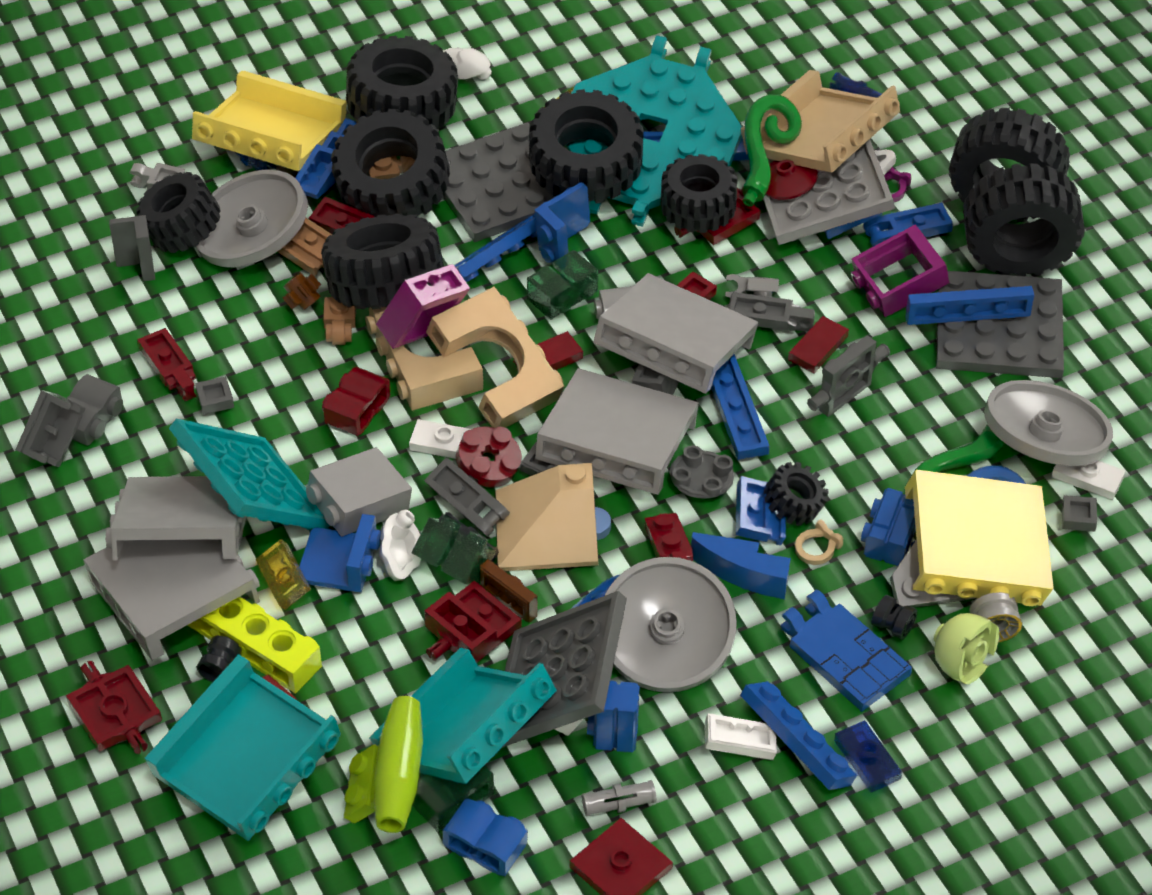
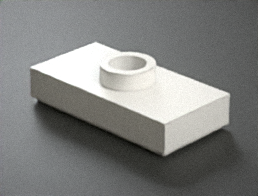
M418 419L409 442V450L456 459V451L465 431L471 429Z
M1101 461L1081 466L1056 464L1053 469L1052 478L1113 500L1124 479L1126 470Z
M708 713L705 719V749L773 760L777 753L776 733L766 723Z

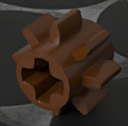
M300 272L283 286L288 292L283 299L291 309L299 305L304 311L320 298L321 295L316 290L321 283L313 274L305 277Z

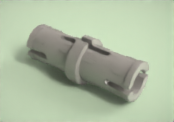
M652 780L627 786H621L620 783L613 784L612 789L588 794L584 793L581 796L586 816L617 810L618 813L625 812L627 807L657 802L655 786ZM634 794L630 798L604 802L605 799Z

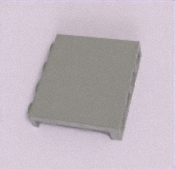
M648 273L600 315L593 343L706 394L712 387L716 371L741 346L746 349L751 348L758 321Z
M578 368L537 434L535 459L554 465L592 463L593 476L659 495L663 487L664 472L688 428L695 429L699 402Z
M207 476L128 477L125 489H120L119 501L115 503V514H111L110 527L106 528V547L112 548L113 560H118L124 540L222 539L223 559H237L246 516L244 518L238 517L228 509L227 501L222 495L212 489L211 481Z
M222 539L124 540L118 560H113L112 548L107 547L83 559L92 585L152 661L164 655L160 639L245 593L254 603L260 602L256 589L260 584L255 573L251 569L246 570L243 567L239 555H237V559H223Z

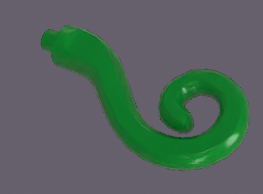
M769 94L757 99L751 105L746 115L744 134L750 170L741 190L744 195L742 202L748 207H752L755 202L762 201L770 185L771 169L761 137V121L764 114L769 110H775L780 112L787 120L788 129L787 131H782L777 126V116L771 115L767 117L764 130L770 140L775 143L789 144L801 132L802 119L798 109L788 98L779 94Z
M986 425L981 434L972 443L937 454L925 460L915 470L940 473L953 468L982 463L996 455L1005 443Z

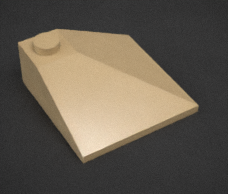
M592 463L558 465L495 490L496 500L510 512L504 520L500 518L497 522L498 567L502 570L519 571L598 565Z

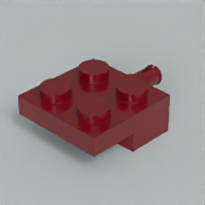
M476 581L471 582L455 596L449 591L424 610L425 627L439 638V641L426 649L427 655L433 661H436L448 650L456 652L459 648L470 650L477 663L510 637L515 630L522 627V619Z

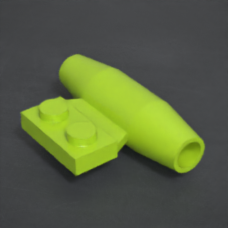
M410 696L394 698L380 735L379 746L374 744L352 758L349 765V784L344 798L346 802L345 819L357 823L375 812L378 829L388 833H398L404 830L417 792L423 747L421 705L417 699Z

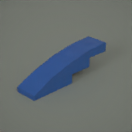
M345 118L338 131H331L322 146L316 144L295 177L306 196L318 199L336 183L331 168L333 165L331 161L332 152L336 149L335 143L340 136L344 137L343 131L350 124L352 126L357 124L356 121Z

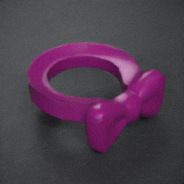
M892 167L884 177L885 180L895 179L899 181V191L891 194L895 203L904 197L906 187L910 186L912 178L910 173H901Z

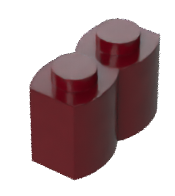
M354 367L349 373H345L342 376L339 387L324 398L322 403L324 422L356 436L360 435L368 427L374 415L380 412L391 395L390 380L360 367Z

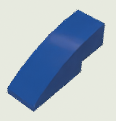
M693 532L691 548L693 550V560L696 563L705 567L719 578L738 587L785 600L791 558L758 553L759 542Z

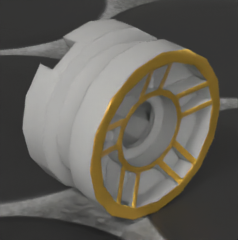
M998 592L984 595L975 600L970 606L969 612L971 614L983 616L999 627L998 642L1011 639L1022 628V620L1018 613L1017 602L1014 597L1009 598L1008 593Z

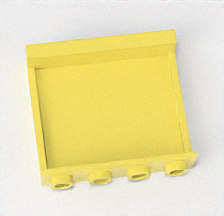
M242 70L237 74L236 91L212 113L206 115L196 111L193 112L192 139L299 171L316 144L322 146L331 131H338L346 118L347 101Z
M924 470L914 471L905 486L906 499L914 500L920 574L913 584V590L925 591L933 595L941 593L958 595L965 599L980 598L990 593L1002 592L1008 593L1009 598L1014 597L1017 603H1022L1025 606H1041L1053 590L1042 486Z

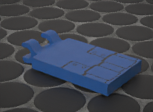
M817 589L806 598L811 603L805 607V610L812 616L807 622L804 621L798 610L793 607L782 614L786 621L781 624V628L786 634L793 637L790 641V648L861 712L911 675L912 666L840 603L832 608L824 594Z

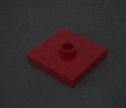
M623 818L616 821L570 860V868L600 895H642L673 867V862Z

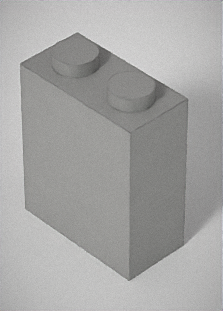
M378 447L311 470L308 486L306 487L309 501L318 507L323 513L326 522L333 526L341 537L357 531L362 514L374 515L377 524L387 520L390 515L399 513L401 510H409L412 487Z

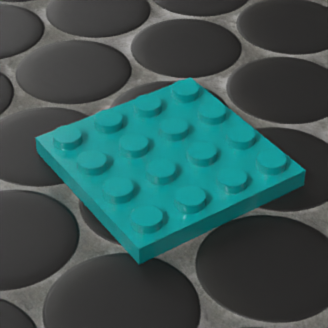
M177 418L169 427V430L177 438L178 446L189 453L194 460V466L211 481L212 489L223 496L228 503V509L234 515L241 518L245 516L257 518L263 522H279L285 526H301L307 530H311V528H329L330 525L326 522L323 513L316 505L309 501L306 487L266 438Z

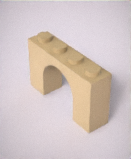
M495 286L432 317L426 333L443 357L471 343L489 341L504 347L515 359L518 375L484 393L478 407L491 427L506 428L558 401L565 387L561 375L549 365L542 348L539 345H535L528 335L525 324L516 318L511 311L508 300L505 296L500 295Z
M381 307V309L369 308V316L365 317L368 331L370 334L376 335L378 352L380 356H386L389 375L391 378L396 377L399 396L402 400H407L412 411L483 390V368L472 347L455 351L445 357L442 355L436 357L419 356L407 350L404 345L393 349L376 325L387 307Z

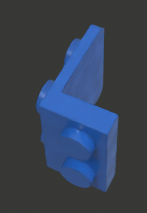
M582 182L566 189L560 195L534 209L538 249L543 259L547 263H552L559 271L570 266L568 238L590 224L588 187Z
M362 514L357 532L342 537L336 530L313 528L297 572L298 581L303 584L362 593L366 576H370L372 572L374 550H378L381 541V530H376L375 516Z

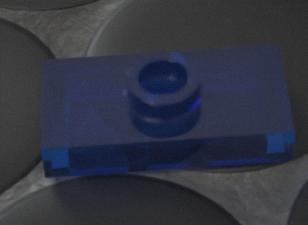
M865 720L835 733L834 741L871 793L902 778L901 769Z

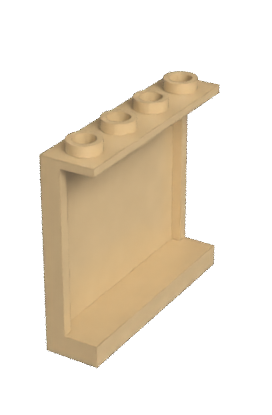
M809 70L781 94V96L788 98L800 113L802 127L799 136L789 144H778L770 140L764 130L767 117L771 115L777 116V126L782 131H787L788 123L780 112L769 110L764 114L761 121V137L768 159L780 162L791 160L794 162V165L832 173L900 112L896 87H889L878 98L824 88L822 87L819 71ZM744 125V126L741 128V133H742V137H743V141H744V146H745L746 154H748V153H747V148H746V143H745V134H744L745 125Z

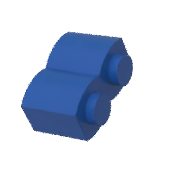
M471 799L463 801L443 830V845L464 858L474 860L482 867L501 876H506L526 847L528 840V830L520 820L511 816L497 815L487 803Z

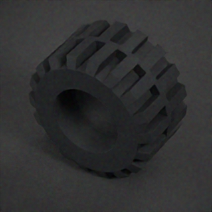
M691 154L686 155L684 159L678 158L674 160V164L670 163L662 174L661 207L663 216H666V220L670 224L675 223L676 228H685L687 232L692 233L694 231H700V233H706V230L715 231L719 229V226L727 225L729 219L734 217L736 211L738 179L737 175H735V170L732 167H728L726 161H719L717 157L712 155L706 157L705 154H698V156Z
M181 172L175 173L173 176L169 175L164 177L163 180L157 181L150 189H147L144 197L138 202L139 206L136 208L138 216L146 215L149 237L154 245L160 248L161 251L166 252L169 250L170 253H176L178 250H188L189 247H195L200 241L205 240L209 233L216 228L217 225L215 223L220 220L219 213L221 212L220 206L204 181L197 174L193 175L192 172L184 174Z

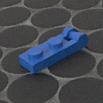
M943 203L875 217L863 223V229L866 235L871 237L870 243L874 247L915 224L925 237L952 232L953 222Z

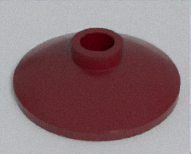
M775 160L769 164L771 178L765 195L776 200L797 198L807 193L815 185L818 179V170L794 165V162L791 160H783L781 162Z

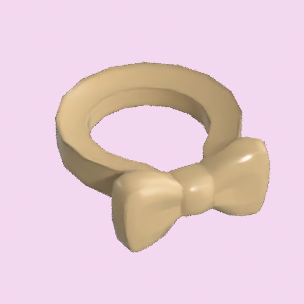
M820 519L816 522L815 529L807 530L797 537L795 543L796 555L806 564H824L833 557L835 548H842L843 537L838 533H834ZM824 536L829 540L828 549L821 555H810L802 548L804 541L809 538Z

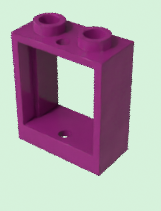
M916 224L851 258L854 269L851 272L854 283L859 289L862 287L867 292L866 297L872 308H879L885 317L906 307L908 295L932 293L950 283L945 262ZM913 254L925 272L883 294L870 276Z
M454 264L404 280L376 325L393 349L427 337L428 334L426 332L432 317L460 304L470 290V287Z

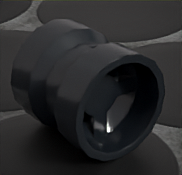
M885 595L874 611L871 624L879 629L887 628L891 630L893 636L904 640L916 621L918 610L909 605L902 606L897 603L895 598Z
M217 635L212 637L207 646V654L202 655L196 666L197 671L203 678L213 683L238 654L242 655L241 647L228 637Z

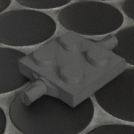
M866 335L857 343L850 344L839 357L829 360L822 370L821 389L807 400L808 407L812 411H816L819 408V411L827 417L840 409L871 385L872 374L878 362L890 355L888 346L880 344L876 348L877 342Z

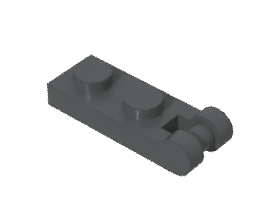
M447 457L424 480L431 489L462 514L486 537L494 531L492 527L500 518L504 520L510 514L498 500ZM486 506L489 507L491 510L483 518L478 515Z

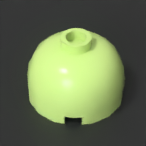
M961 613L949 619L945 624H941L934 634L935 659L943 672L964 684L976 681L988 667V665L983 663L987 654L989 653L993 656L995 654L999 641V627L989 619L971 613Z

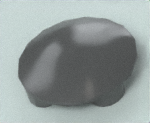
M691 445L685 447L683 454L673 461L669 474L672 483L679 491L691 497L713 498L727 492L733 485V461L727 455H718Z

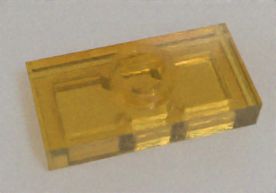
M280 539L255 559L278 605L284 610L311 590L288 544Z

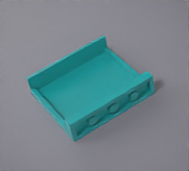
M459 648L411 696L417 699L421 705L423 747L419 773L466 784L557 691L543 663H538L527 675L480 667L477 665L469 649ZM385 722L369 737L373 745L379 746L380 735Z
M238 654L145 757V760L153 776L249 841L255 833L265 828L269 817L278 806L284 805L290 799L293 789L298 783L312 774L316 763L325 752L331 751L336 746L341 732L334 716L330 715L327 720L254 673L250 661Z

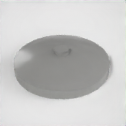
M259 170L240 175L226 182L212 193L221 209L219 213L220 220L215 223L217 226L214 231H211L209 236L205 240L200 241L195 247L206 261L217 266L239 267L261 261L283 248L300 230L308 210L306 194L297 179L283 171Z
M1033 380L1006 382L998 385L991 391L985 405L984 415L986 422L998 438L1013 449L1047 463L1065 466L1092 464L1106 455L1113 439L1112 425L1106 415L1096 405L1081 395L1054 384Z
M676 557L648 559L625 570L607 590L605 595L619 591L627 598L613 667L630 682L638 683V686L658 692L688 690L710 679L728 659L735 641L736 612L726 587L705 567Z

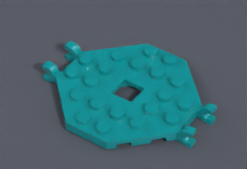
M658 35L654 39L649 56L578 82L571 93H576V90L585 89V92L599 90L602 91L603 95L607 96L610 93L617 96L620 103L624 101L632 107L631 111L636 112L640 120L652 119L666 125L659 142L643 138L641 172L628 190L625 192L621 190V195L613 198V200L633 205L632 213L634 216L632 224L641 227L644 226L649 210L660 206L662 174L670 163L674 164V160L678 158L684 159L686 155L698 156V154H705L706 157L712 155L717 157L719 161H726L728 167H730L742 138L741 124L707 74L711 65L709 60L711 49L700 47L694 67L664 59L667 54V49H664L667 38ZM581 139L566 144L569 151L578 154H594L608 148L606 144L591 139ZM589 201V212L598 215L602 203L595 204V201Z

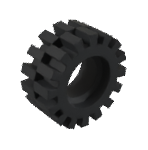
M787 462L784 466L783 464L779 466L764 489V494H767L764 499L766 503H771L769 506L771 512L777 510L779 513L776 517L782 519L785 516L787 517L786 523L792 524L795 520L796 525H802L804 522L808 524L814 520L828 500L826 496L829 494L828 489L824 488L826 485L825 481L818 480L820 474L817 471L814 474L810 473L811 467L808 465L804 469L801 468V463L796 462L794 465L791 462ZM789 488L797 491L803 499L795 496Z

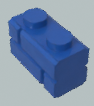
M887 488L882 498H875L870 517L874 519L872 524L865 523L861 542H865L864 554L866 557L879 561L883 559L886 563L899 566L908 552L916 530L914 500L906 499V496L901 491Z
M610 681L604 712L588 717L587 735H594L593 746H595V749L612 751L613 748H616L617 751L632 753L636 750L640 691L638 683L621 682L617 684L616 681Z

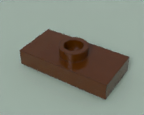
M489 559L480 565V583L485 590L526 622L530 623L538 616V596L525 587L518 577L510 576Z

